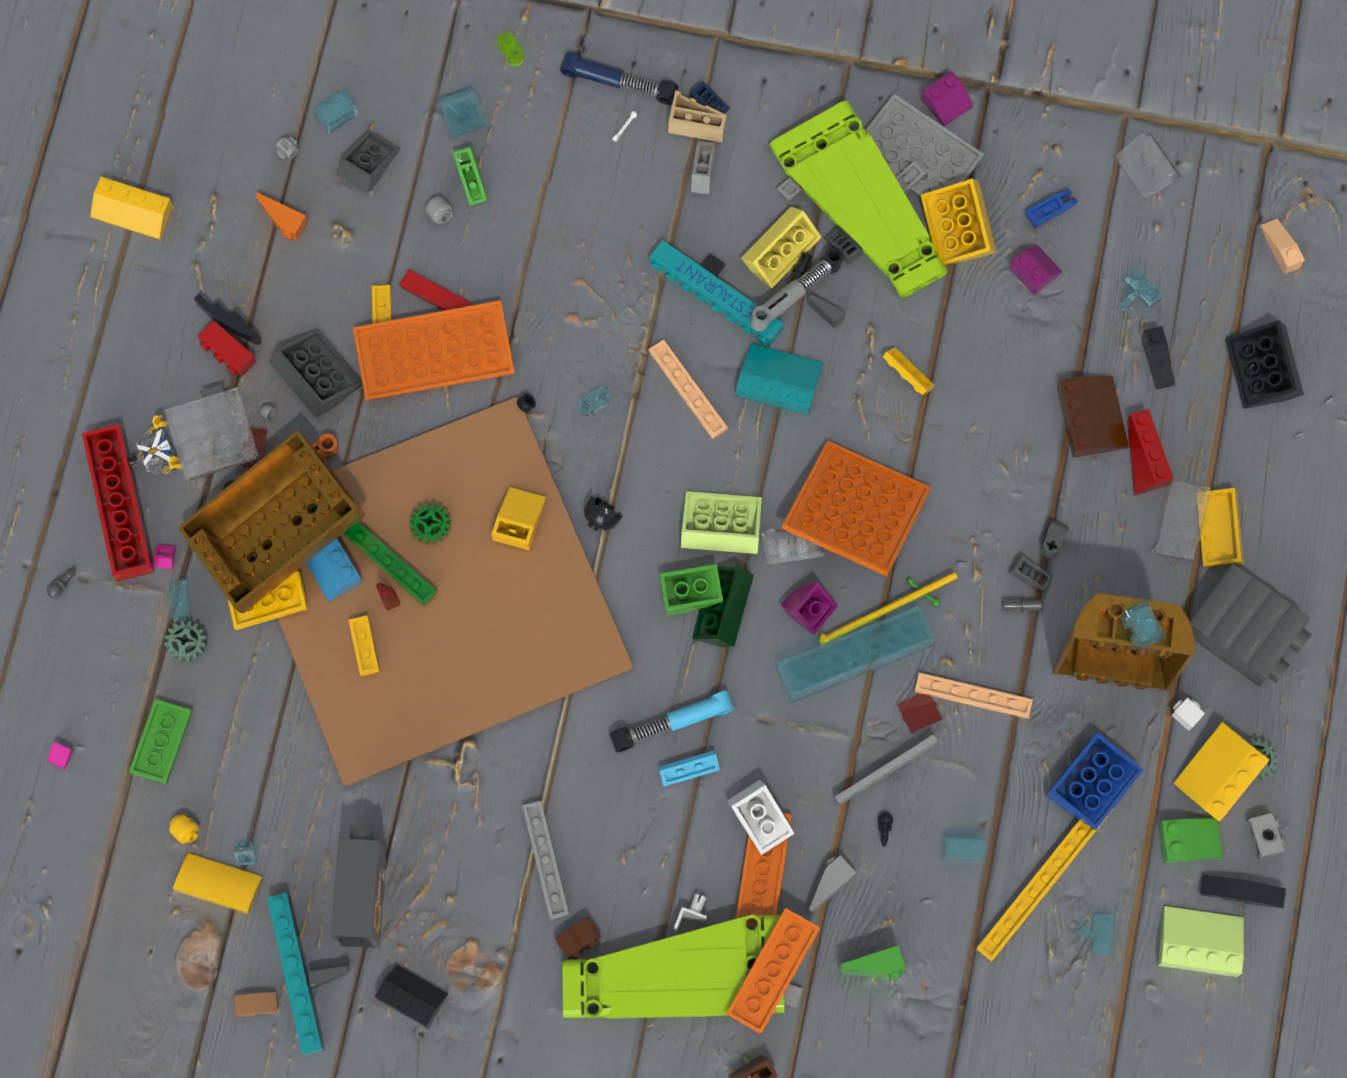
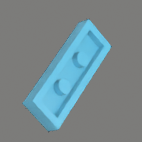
M714 750L658 767L664 787L720 770Z

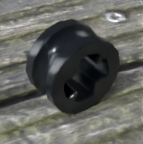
M528 393L523 394L522 397L517 399L519 409L525 413L536 406L535 399Z

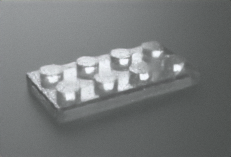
M1172 481L1156 555L1195 562L1211 488Z

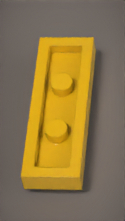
M896 347L886 351L883 355L888 365L894 367L900 373V376L907 380L918 393L924 395L934 388L935 385Z
M368 616L349 619L360 676L379 673L380 670Z

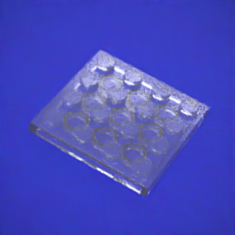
M238 387L164 410L186 482L260 459Z

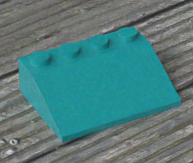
M751 343L737 383L736 396L809 415L824 363Z

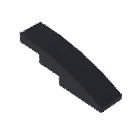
M200 294L194 297L197 306L223 328L257 345L262 343L259 336L236 311L229 315L218 302L210 306Z
M1203 875L1200 894L1202 896L1222 898L1223 900L1243 902L1244 904L1284 909L1286 888L1239 879Z

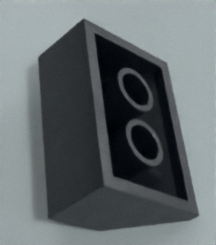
M396 965L384 979L374 997L383 1004L429 1029L448 993Z

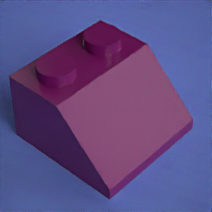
M950 71L922 92V102L943 127L973 107L963 83L953 71Z
M1038 245L1024 250L1011 261L1009 268L1033 295H1036L1062 274L1061 269Z

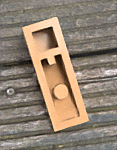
M1275 219L1260 225L1283 275L1300 269L1305 259L1297 243L1280 221Z

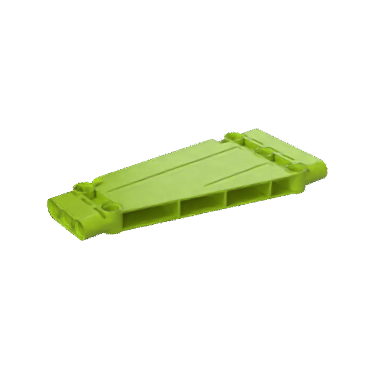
M848 100L829 108L774 139L769 144L783 171L802 188L806 195L837 226L863 249V252L890 279L900 298L913 294L948 273L934 245L931 243L921 220L868 131L866 132L861 120ZM852 125H858L859 129L856 131L850 130V127ZM820 143L827 144L824 149L818 148ZM788 161L794 162L792 167L785 166ZM924 249H931L932 253L924 255L922 251ZM892 267L899 268V271L895 274L889 272Z
M781 914L748 915L593 959L562 960L563 1018L728 1016L726 1013L750 971L747 967L748 960L752 958L757 959L762 950L761 937H764L765 945ZM761 917L764 918V931H761ZM750 918H754L758 923L754 930H750L746 926V921ZM581 962H583L584 975H581ZM591 962H595L598 965V971L595 974H591L587 970V966ZM581 981H584V996H582ZM784 994L773 1014L784 1013ZM582 1002H584V1015H582ZM589 1004H598L599 1011L597 1014L589 1013Z

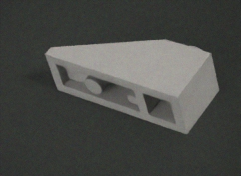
M697 140L691 192L709 194L716 142Z
M841 855L837 859L835 856L826 863L827 867L808 911L810 914L814 913L856 876V872Z

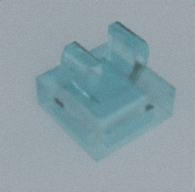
M249 842V846H242V843H239L237 847H234L237 866L257 864L255 847L252 842Z

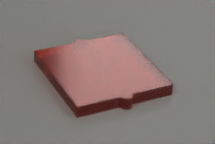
M921 693L897 704L903 716L902 720L906 722L911 734L942 720L936 707L937 703H934L931 695Z

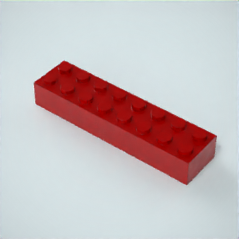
M117 424L82 433L112 576L118 582L154 573L124 431Z

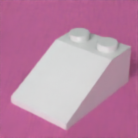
M761 780L727 800L761 855L795 834Z

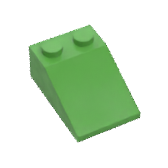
M717 564L660 574L667 616L684 614L723 602Z
M1217 819L1161 821L1158 825L1164 864L1223 858Z
M898 945L842 963L839 967L840 973L883 980L889 978L890 981L901 978L906 969Z

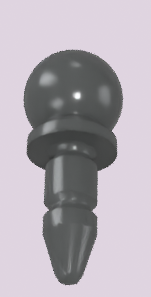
M72 568L61 577L60 581L56 579L55 583H51L47 587V594L52 598H58L62 594V589H66L64 584L73 577L76 569Z

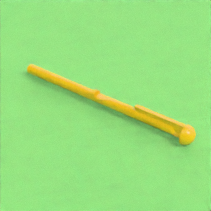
M952 572L827 634L823 632L819 636V642L823 646H830V641L958 579L955 572Z

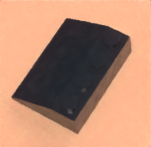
M1280 320L1226 338L1244 409L1287 401L1304 395L1286 325Z

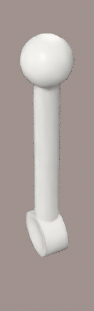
M636 111L630 113L629 119L613 137V141L617 142L632 119L637 117Z

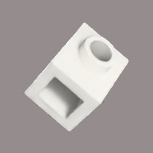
M1187 698L1184 702L1180 700L1173 707L1175 711L1171 716L1190 731L1205 713L1200 709V705L1196 701Z

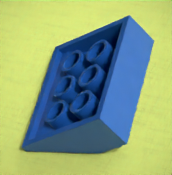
M1097 732L1048 791L1046 796L1060 808L1092 829L1097 830L1144 769Z

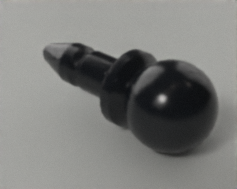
M883 812L878 816V829L881 831L880 840L883 847L888 842L889 831L892 830L891 825L893 824V817L888 812Z

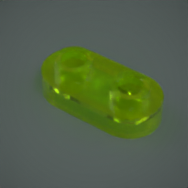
M501 33L497 37V46L509 65H521L524 61V52L511 33ZM513 53L518 54L516 57L512 56Z

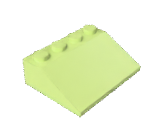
M686 491L681 548L757 554L762 497Z
M1164 906L1158 966L1234 977L1242 974L1244 917Z

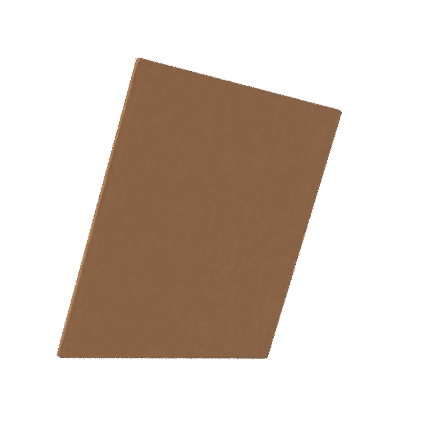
M517 397L333 470L365 513V516L358 522L438 591L428 604L424 606L343 534L337 539L362 581L361 584L329 602L307 564L297 570L301 573L308 609L280 617L278 620L342 783L345 786L391 769L630 671L633 668L527 416L517 405ZM509 487L546 497L530 551L496 542L492 539L491 534ZM425 503L429 507L435 503L436 508L441 505L443 511H448L447 517L451 519V522L447 523L451 525V529L446 530L448 536L443 535L442 542L437 539L435 545L432 541H429L428 545H426L424 539L419 542L418 536L413 537L412 535L415 530H410L409 527L412 525L409 519L415 518L412 512L418 513V506L423 509L425 508ZM312 507L310 513H315L316 510ZM436 514V518H437V519H440L441 521H443V519L441 518V516H439L438 514ZM302 518L296 520L295 526L302 523ZM430 521L427 526L430 527L431 524H434L433 521ZM418 526V529L424 534V529ZM272 542L266 544L265 550H269L272 547ZM257 554L253 555L254 560L257 559ZM368 616L380 670L379 673L360 676L349 625V619Z

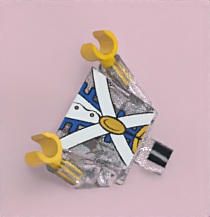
M157 415L153 417L151 426L136 444L139 454L129 457L133 468L144 465L148 473L166 476L176 468L181 469L182 464H177L181 458L174 456L163 429H160V427H165L167 422H160L163 416Z

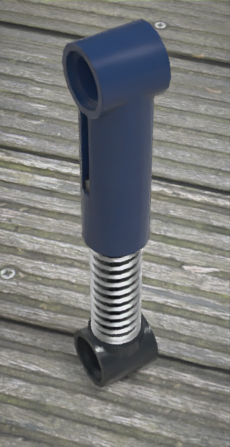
M571 52L565 54L560 68V72L565 76L572 78L578 76L616 88L623 86L628 89L630 87V90L633 88V90L636 89V91L639 90V92L642 91V93L645 92L646 94L654 95V97L656 96V100L665 105L673 104L675 91H678L679 88L676 83L669 80H662L660 83H655L654 81L652 83V80L649 82V79L646 81V79L633 77V75L631 77L630 74H625L624 70L582 59L581 56Z

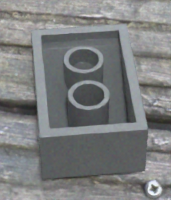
M368 130L340 159L336 175L368 193L381 178L400 148Z

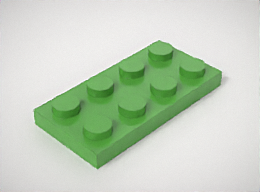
M155 699L129 773L167 785L193 711Z

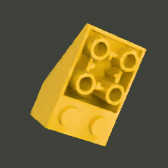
M509 487L491 534L493 541L530 551L546 497Z

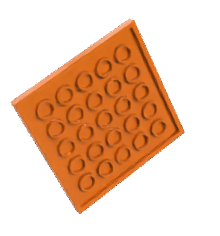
M827 440L781 529L884 576H888L931 487Z

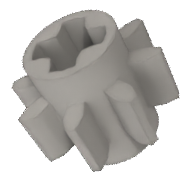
M292 136L289 139L283 137L276 144L278 149L276 151L278 152L277 155L283 160L286 157L293 159L299 152L297 141Z

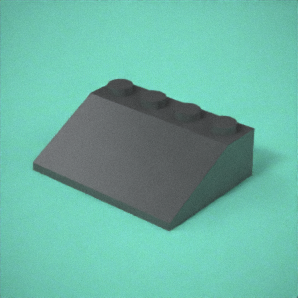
M319 329L276 349L270 360L272 367L316 418L333 409L363 386L361 378Z

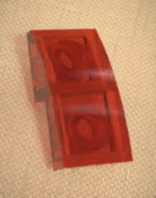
M248 428L243 467H253L264 458L267 430Z

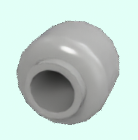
M437 196L427 202L425 211L435 223L444 224L452 218L453 207L444 197Z

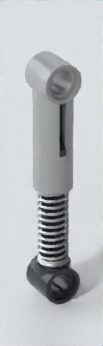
M838 248L828 249L821 261L806 272V274L790 282L762 306L756 307L751 316V327L756 331L766 330L774 319L802 298L806 291L815 285L817 281L828 273L839 271L844 257L843 252Z

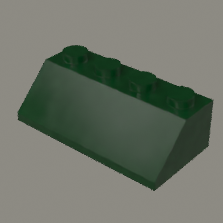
M739 566L717 567L723 602L700 609L692 639L719 647H734L754 574Z

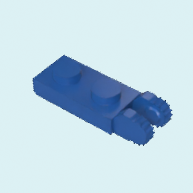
M1067 189L1025 211V215L1033 227L1036 228L1075 206L1078 201L1074 198L1063 203L1062 200L1069 197L1072 193L1070 189Z

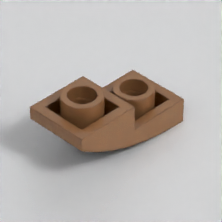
M276 992L252 993L233 997L234 1017L277 1013Z

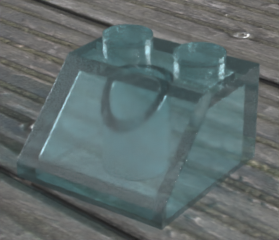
M472 86L437 97L451 138L486 126Z

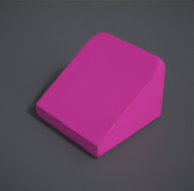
M157 544L153 555L154 567L172 569L176 546Z
M54 741L47 761L65 769L74 752Z

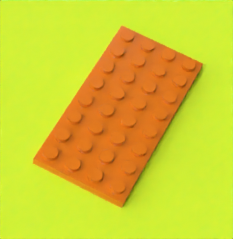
M501 300L353 327L366 402L515 374Z

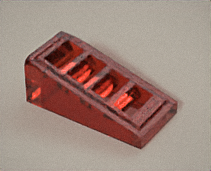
M382 583L376 584L386 610L389 611L400 605L397 594L392 587Z

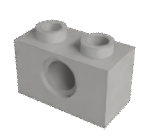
M1273 813L1250 818L1246 822L1258 860L1275 856L1285 851V841L1279 835V822L1273 816ZM1264 831L1271 834V840H1266L1263 837Z

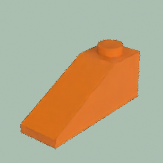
M257 192L255 195L257 202L282 233L281 235L286 239L298 241L308 224L306 215Z

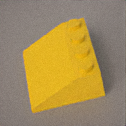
M969 179L921 194L932 244L944 265L997 253L978 180Z
M1222 722L1173 784L1220 822L1270 759Z

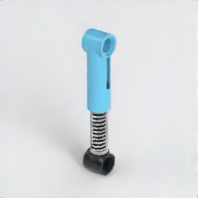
M722 691L708 699L666 713V717L664 716L663 719L660 718V720L657 719L654 722H647V725L644 723V726H637L634 729H628L627 727L619 728L612 731L609 735L616 753L634 747V743L639 740L642 741V738L645 740V737L649 738L648 736L658 735L659 732L661 734L662 731L665 732L668 729L673 732L714 716L726 715L734 711L735 708L729 692Z

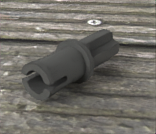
M1024 597L1021 599H1004L1002 607L1004 611H1021V613H1024V611H1041L1042 601L1041 599H1024Z

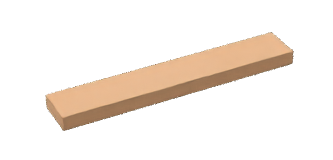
M663 339L649 348L648 352L712 440L728 430L727 425Z
M920 672L918 673L914 691L915 693L1029 719L1033 699Z

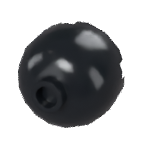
M594 495L590 497L584 508L585 518L589 521L588 526L595 531L598 529L604 531L613 529L622 519L623 515L620 512L615 514L613 506L598 497L595 499Z

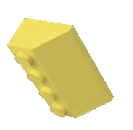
M790 207L741 259L755 276L769 288H773L798 262L801 252L806 254L819 241L821 235L803 210Z

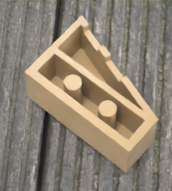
M676 90L669 117L668 133L722 143L727 115L707 105L703 106L693 98L688 99Z

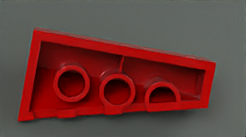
M1149 409L1130 414L1127 425L1135 496L1169 486L1174 477Z

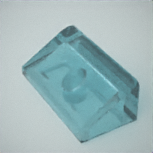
M187 579L169 583L171 621L189 620L190 603Z

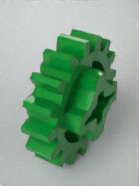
M425 503V508L423 509L418 506L419 512H412L415 518L409 519L410 523H412L409 526L410 530H415L412 533L413 537L418 536L419 542L424 539L426 545H428L429 541H432L435 545L437 539L442 542V536H448L446 530L451 529V525L447 524L451 522L450 517H447L448 511H443L441 505L436 508L435 503L431 507ZM436 514H438L439 516H441V518L443 519V521H441L440 519H437V518H436ZM430 521H433L434 524H431V526L428 527L427 524H429ZM418 526L424 529V534L418 529Z

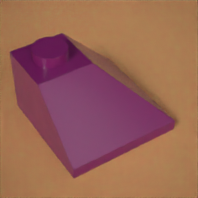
M815 581L792 591L780 606L792 619L815 635L838 605L822 586Z

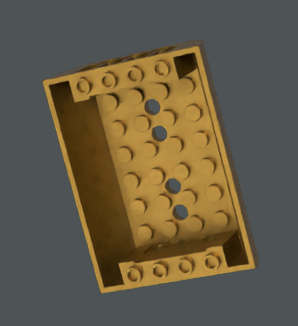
M297 430L183 522L178 529L234 609L244 614L363 518L365 513L326 460ZM313 506H317V511L310 513V509ZM302 518V523L295 526L296 520ZM272 542V547L269 550H265L266 544ZM257 554V559L254 562H250V558Z
M1097 593L1080 612L1057 657L1053 674L1077 677V680L1080 681L1092 679L1100 684L1112 682L1120 687L1132 685L1140 690L1152 688L1169 691L1195 654L1192 627L1185 612L1178 604ZM1131 650L1136 651L1135 653L1138 655H1134Z

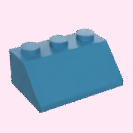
M335 539L306 563L329 602L362 583L359 574L338 539Z

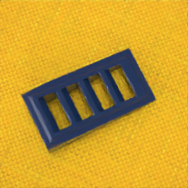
M703 81L690 93V98L695 99L697 103L703 106H709L715 101L711 108L716 109L720 105L721 108L718 111L723 114L730 109ZM709 96L710 98L704 102L703 100Z

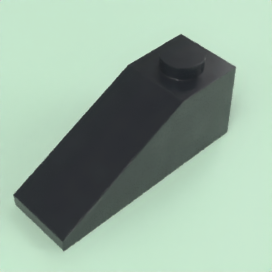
M1163 327L1144 330L1141 340L1156 390L1174 386L1175 382L1168 343Z

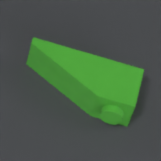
M473 145L455 150L453 156L469 205L487 201Z

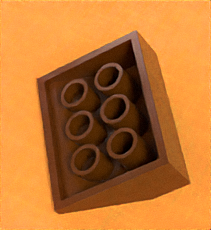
M1113 376L1073 377L1059 380L1057 391L1073 458L1129 448Z

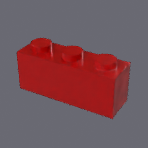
M214 320L198 335L199 345L206 352L210 350L217 362L226 364V369L232 375L237 374L241 378L256 363L255 357Z

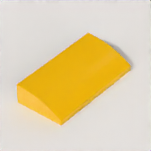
M1235 488L1198 492L1197 503L1203 567H1230L1232 564L1236 566L1244 565L1237 490Z
M188 853L172 889L250 914L263 877Z

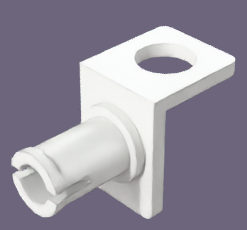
M694 894L690 908H681L673 933H677L682 917L705 925L707 916L701 914V910L706 897L702 895L698 902L700 894Z

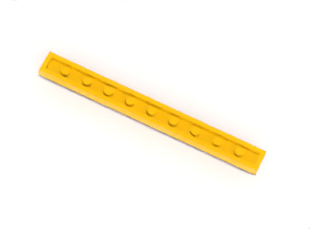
M1080 820L1077 822L977 947L976 950L991 962L995 959L1097 830L1092 829Z

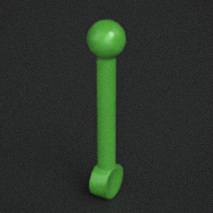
M908 578L906 580L915 589H920L912 579ZM928 593L924 595L932 601L934 606L939 605L938 599H934Z

